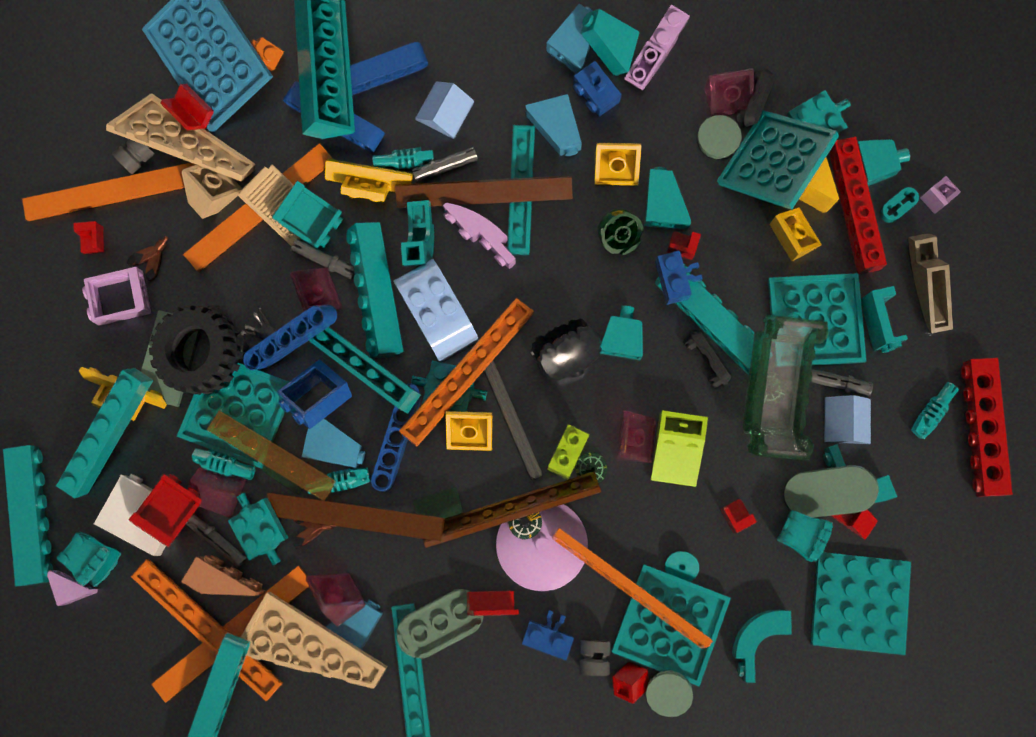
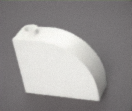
M132 473L130 476L121 475L94 524L153 556H161L166 546L128 520L139 509L153 489L143 484V479Z

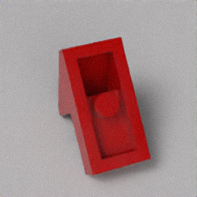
M868 509L857 513L831 515V517L864 540H866L878 522Z

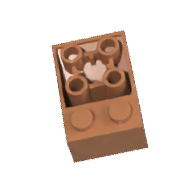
M208 555L196 557L181 581L201 594L256 596L266 592V590L261 588L262 584L252 578L250 580L242 577L243 572L232 566L230 568L223 566L222 563L224 561L214 555H211V557Z

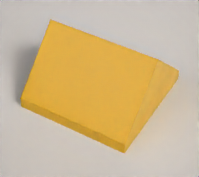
M596 143L595 185H638L641 144Z
M827 157L799 198L823 213L828 212L839 200Z
M800 208L776 215L769 224L791 262L822 245Z
M446 411L447 449L492 451V413Z

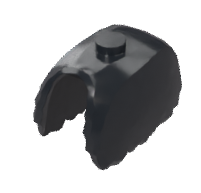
M571 319L568 321V325L561 324L559 327L555 326L545 336H537L535 342L532 343L530 352L538 368L546 377L552 380H561L570 376L574 378L584 373L583 370L599 358L602 342L599 334L592 326L587 325L583 319Z

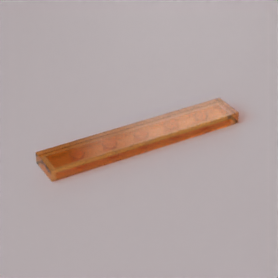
M220 410L207 428L209 432L325 501L337 482Z

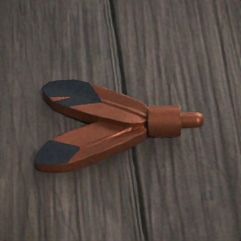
M165 236L162 240L159 239L154 246L135 252L128 258L127 264L136 266L148 261L145 275L148 281H153L158 274L161 251L167 245L168 237Z
M293 520L299 525L308 527L295 537L293 545L295 547L304 546L321 534L323 530H330L335 526Z

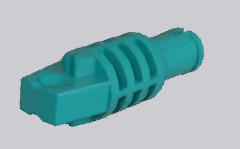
M421 147L394 150L392 154L372 156L374 167H394V169L399 170L421 167L423 163L434 160V154L432 150L422 151Z
M946 382L939 394L929 400V403L923 408L922 413L918 415L911 429L918 438L925 439L937 427L945 413L949 410L948 404L959 389L953 383Z
M195 448L192 454L194 463L199 464L203 469L215 473L218 472L221 475H236L252 480L255 474L254 466L238 462L235 457H229L227 454Z
M368 467L349 468L328 473L324 478L307 480L306 487L309 488L307 490L309 495L327 490L334 493L366 484L371 481Z

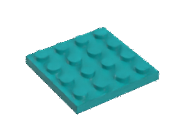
M763 110L759 121L753 124L717 182L720 186L792 210L835 144L839 134L832 129Z
M859 273L772 277L768 279L774 367L866 362Z
M237 363L240 365L239 370L232 373L234 378L230 382H224L225 387L220 390L214 389V392L210 394L201 393V395H193L177 437L227 454L229 457L233 456L237 460L262 469L285 413L278 403L281 400L277 391L289 383V381L259 370H249L245 365Z
M823 552L816 560L810 644L906 655L911 562Z
M643 564L636 584L713 641L708 648L701 649L631 597L611 652L658 671L672 670L679 672L685 676L684 678L688 682L700 686L731 598Z

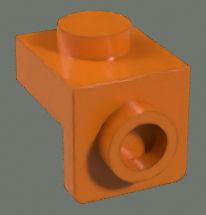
M263 37L256 39V41L253 39L250 43L266 67L273 71L284 51Z

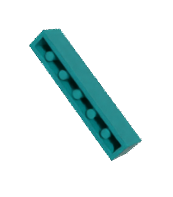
M380 222L355 223L347 230L346 239L351 249L350 261L354 266V284L359 294L358 306L362 311V328L366 333L367 339L366 350L372 359L395 357L404 351Z
M658 277L655 281V284L662 290L660 279ZM688 281L692 295L688 300L675 304L749 376H752L773 355L770 352V347L764 341L759 342L753 336L755 334L753 330L747 325L743 326L738 321V316L732 310H727L723 307L721 299L715 294L711 295L705 289L706 285L703 281Z
M331 327L326 328L308 340L398 409L406 413L411 410L421 394Z
M136 368L121 371L56 485L58 488L74 499L89 493L153 382L151 378Z
M33 445L3 449L15 586L49 582L47 574L50 570H53V565L50 563L49 558L51 543L47 537L49 521L45 516L47 499L43 495V485L45 484V477L41 472L43 455L39 447Z

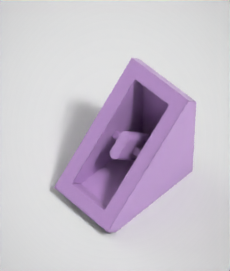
M945 176L920 198L936 214L961 191Z
M50 570L47 574L57 606L67 605L93 595L98 591V588L89 584L80 585L76 578L59 570Z

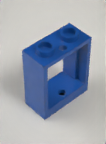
M320 359L277 391L281 400L278 402L281 408L286 413L290 411L299 425L303 423L309 429L352 397L347 382ZM322 381L332 391L304 412L294 402Z

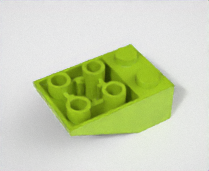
M663 410L659 413L651 473L652 481L696 487L708 417Z

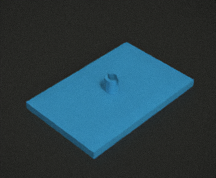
M170 0L142 28L178 85L188 84L214 110L207 125L209 132H215L273 78V75L222 0Z

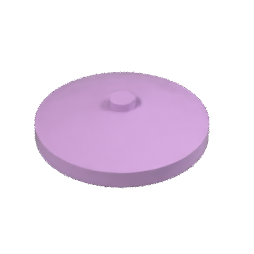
M564 504L540 511L539 514L533 517L541 516L538 518L537 525L541 529L536 528L531 533V538H529L530 534H520L518 538L519 533L515 531L514 527L510 529L513 526V520L500 525L496 540L498 559L505 573L520 586L535 591L554 590L569 583L583 567V561L552 539L554 533L560 528L588 549L587 534L582 521L573 510ZM515 519L514 526L519 524L515 528L520 532L523 527L520 525V520ZM536 519L531 521V524L536 526ZM531 524L529 527H527L529 529V532L533 531L535 528L531 526ZM523 528L521 533H528L527 528Z

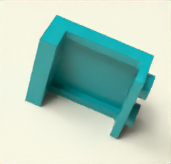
M299 181L295 183L272 217L275 222L317 249L320 246L323 248L326 246L331 238L328 235L331 229H337L343 221V218L340 217L342 215L341 210H337L309 191Z
M894 286L873 290L861 299V306L873 351L881 350L882 353L893 351L895 348L901 347L902 342L908 339L907 335L893 336L885 302L896 295Z

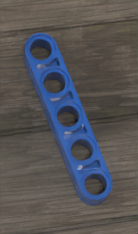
M410 43L351 65L352 95L427 67L428 60L421 43Z
M294 81L283 101L301 113L299 82ZM354 114L355 132L343 135L342 137L374 153L385 133L377 126Z
M328 304L310 307L248 350L243 357L245 367L249 370L270 367L331 326L337 319L336 309Z
M411 383L407 384L412 389L421 394L420 390L417 388L416 385ZM421 396L409 411L408 420L418 410ZM394 406L371 478L372 486L381 492H387L392 489L408 441L402 435L401 442L397 444L391 442L392 434L399 432L407 422L398 421V414L402 410ZM390 453L394 454V464L387 466L384 463L385 456ZM382 475H386L388 477V484L380 488L377 484V479Z

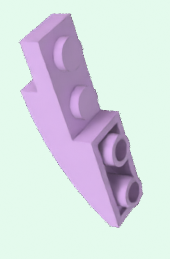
M671 5L650 40L646 42L624 80L644 90L674 46L690 15Z
M450 203L443 205L444 217L451 224L455 222L460 228L458 232L465 240L470 239L474 243L481 238L479 242L487 251L491 249L496 254L494 258L502 267L506 265L510 269L516 264V258L504 246L508 242L507 236L496 225L470 209Z

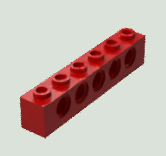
M851 137L836 140L829 151L857 272L864 274L879 271L887 265L857 138Z
M998 358L970 359L963 362L961 375L965 379L966 387L964 388L963 396L964 400L967 401L968 407L966 421L970 427L968 443L972 446L970 464L971 468L974 469L975 476L972 483L973 490L976 492L977 497L1013 495ZM978 377L984 382L983 388L977 384ZM980 400L986 403L985 411L979 406ZM983 422L988 425L989 430L987 433L982 430ZM985 445H988L991 449L989 456L984 452ZM988 467L993 471L991 479L986 474Z

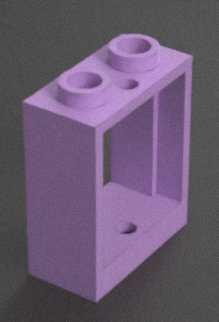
M138 267L84 279L83 294L88 299L89 304L87 315L93 323L101 326L151 314L144 273ZM130 280L135 308L103 316L98 288Z

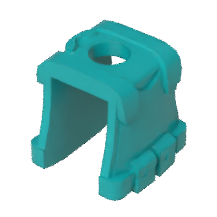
M791 510L777 541L797 551L805 560L816 562L823 553L830 538L833 523L826 519L812 518Z
M76 532L64 551L58 555L57 560L71 571L80 585L84 586L89 583L96 587L115 568L121 552L116 548L102 544L87 533Z

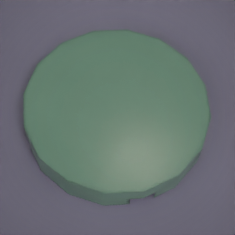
M715 115L706 119L701 124L697 134L701 151L714 159H722L733 155L742 139L738 124L730 117L724 115Z
M672 670L661 671L648 682L646 689L647 702L651 709L659 715L666 717L679 716L685 713L691 706L693 700L691 683L679 672Z

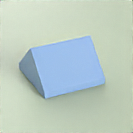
M435 82L415 119L454 139L474 100L454 83Z
M855 395L825 397L824 442L871 444V399Z

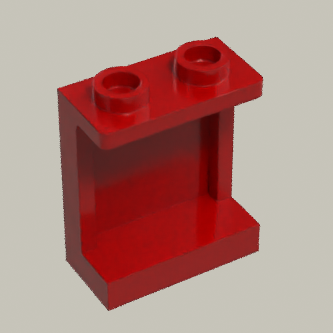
M163 474L139 509L128 520L169 548L198 509L202 500L199 498L201 494L193 488L189 487L187 490L180 485L182 481L172 474L167 477Z

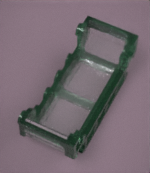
M766 315L763 320L765 328L763 331L756 332L753 341L743 420L744 433L750 434L751 437L750 443L747 445L748 451L751 454L762 457L810 461L814 445L809 436L803 435V429L806 426L805 413L806 406L809 403L808 390L809 384L812 381L811 366L815 358L814 344H822L828 338V322Z

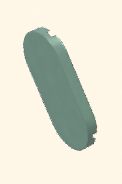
M849 465L797 473L788 481L784 496L791 510L812 518L857 513L869 509L874 504L879 493V485L876 477L871 472L858 465Z
M466 589L453 590L406 615L397 628V641L403 652L415 658H426L474 633L480 627L484 615H467V592L471 591Z

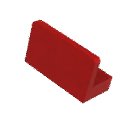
M180 84L174 98L162 99L160 102L186 130L206 129L214 113V110L188 84Z
M514 591L467 592V615L519 614V610H514Z

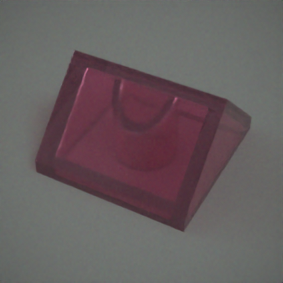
M753 68L709 75L705 91L711 117L715 115L737 114L740 108H747L750 98L754 96Z
M328 268L293 271L290 273L303 311L312 306L326 304L334 306L336 311L342 308Z
M624 411L621 414L616 459L652 463L656 418Z
M200 466L190 479L189 487L201 494L199 498L202 500V503L199 507L231 518L238 501L236 497L240 495L246 479L236 475H221L218 472L215 473Z
M349 573L306 577V582L321 611L337 627L365 607L366 603Z

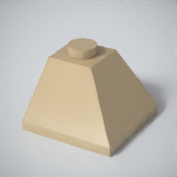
M195 165L182 170L188 203L202 219L219 213L242 190L233 178L202 166Z

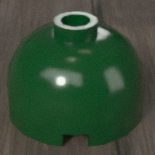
M615 209L606 213L598 225V237L601 244L610 253L626 255L634 251L641 243L640 237L642 232H644L641 220L632 212L624 209Z

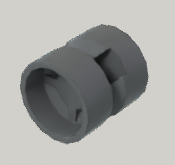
M127 138L125 141L126 146H119L111 154L131 174H134L141 167L140 162H146L154 153L148 146Z
M580 640V654L583 655V659L580 660V674L591 676L610 675V661L607 660V656L610 655V641ZM594 653H597V658H593Z

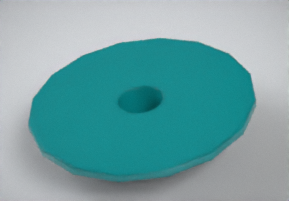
M678 551L672 553L667 558L665 570L670 575L690 582L698 575L699 563L697 558L691 553Z

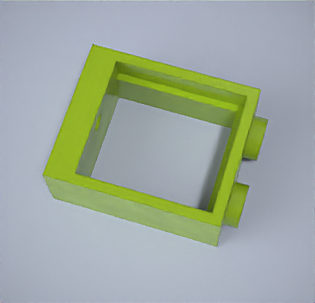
M568 425L547 470L568 480L589 434Z

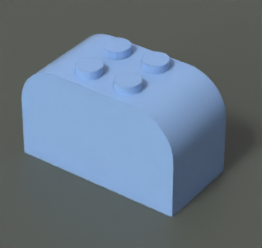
M434 259L393 281L439 362L451 358L478 342V336Z

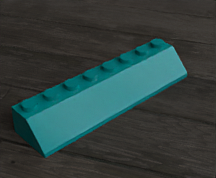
M294 0L302 134L320 139L353 134L355 132L345 0Z

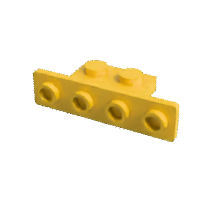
M327 159L325 162V179L341 182V194L352 198L360 197L374 202H384L389 191L395 192V185L412 184L413 175L411 173Z
M80 367L79 372L85 380L101 385L91 402L93 406L101 408L118 377L114 375L105 376L99 370L92 367L89 369ZM155 390L147 391L131 420L134 421L144 402L165 409L167 404L163 399V395Z

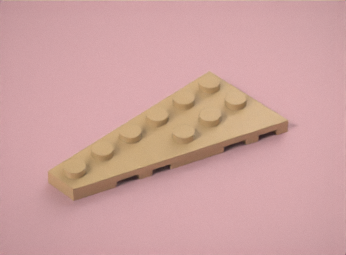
M152 93L106 125V131L239 181L244 180L255 171V163L205 129L186 130L160 104L161 99Z
M270 591L266 593L241 638L250 641L246 656H250L253 659H262L274 662L277 665L309 673L314 672L325 677H334L373 689L388 667Z

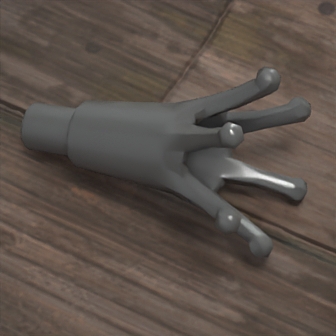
M260 307L258 311L263 321L259 318L258 313L255 312L253 316L259 322L261 328L258 329L246 324L244 328L253 332L241 331V335H250L264 340L277 331L268 322L263 309Z

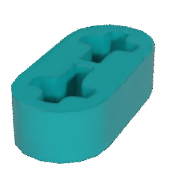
M911 187L902 189L880 209L882 220L887 223L897 221L917 204L919 200L918 192ZM910 195L912 197L905 204L901 203L905 196ZM896 206L898 209L894 212V215L889 216L887 212Z

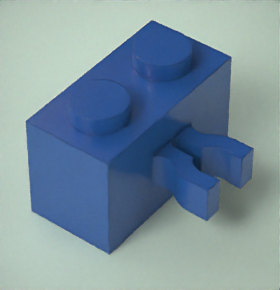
M596 61L574 75L573 88L579 96L582 95L586 99V105L592 113L596 112L600 117L620 102L621 93Z
M680 251L657 256L655 264L666 305L688 300L692 295L688 281L698 282L703 279L702 274L698 276L686 275L691 270L699 268L698 262L685 268Z
M551 610L547 614L546 626L530 620L522 644L567 660L574 637L558 631L566 616L561 615L554 628H551L553 622L551 620L553 611Z

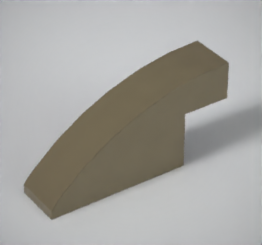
M928 233L908 237L914 282L930 333L952 330L949 264L938 258L937 236Z

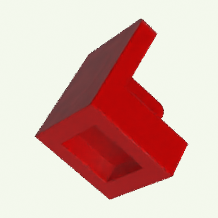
M96 221L73 223L74 232L80 236L81 253L104 252L103 226Z
M674 231L667 253L680 251L681 257L692 260L695 256L701 234L692 232L689 236Z
M737 499L720 509L733 533H738L757 522L754 515L748 513L741 499Z
M628 662L613 676L614 695L634 704L646 692L649 682L648 670Z

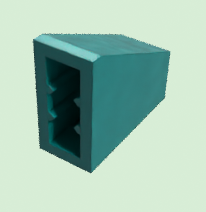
M601 9L587 13L582 21L581 35L613 75L617 76L629 72L639 31Z
M665 167L650 169L647 183L644 226L688 230L691 225V218L673 171H669Z

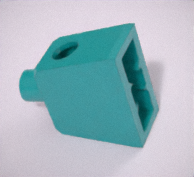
M892 139L858 141L868 186L896 175L901 170L900 163L910 160L909 150L907 148L897 150Z
M621 306L620 317H610L602 340L600 354L641 360L643 356L642 321L633 319L634 307Z

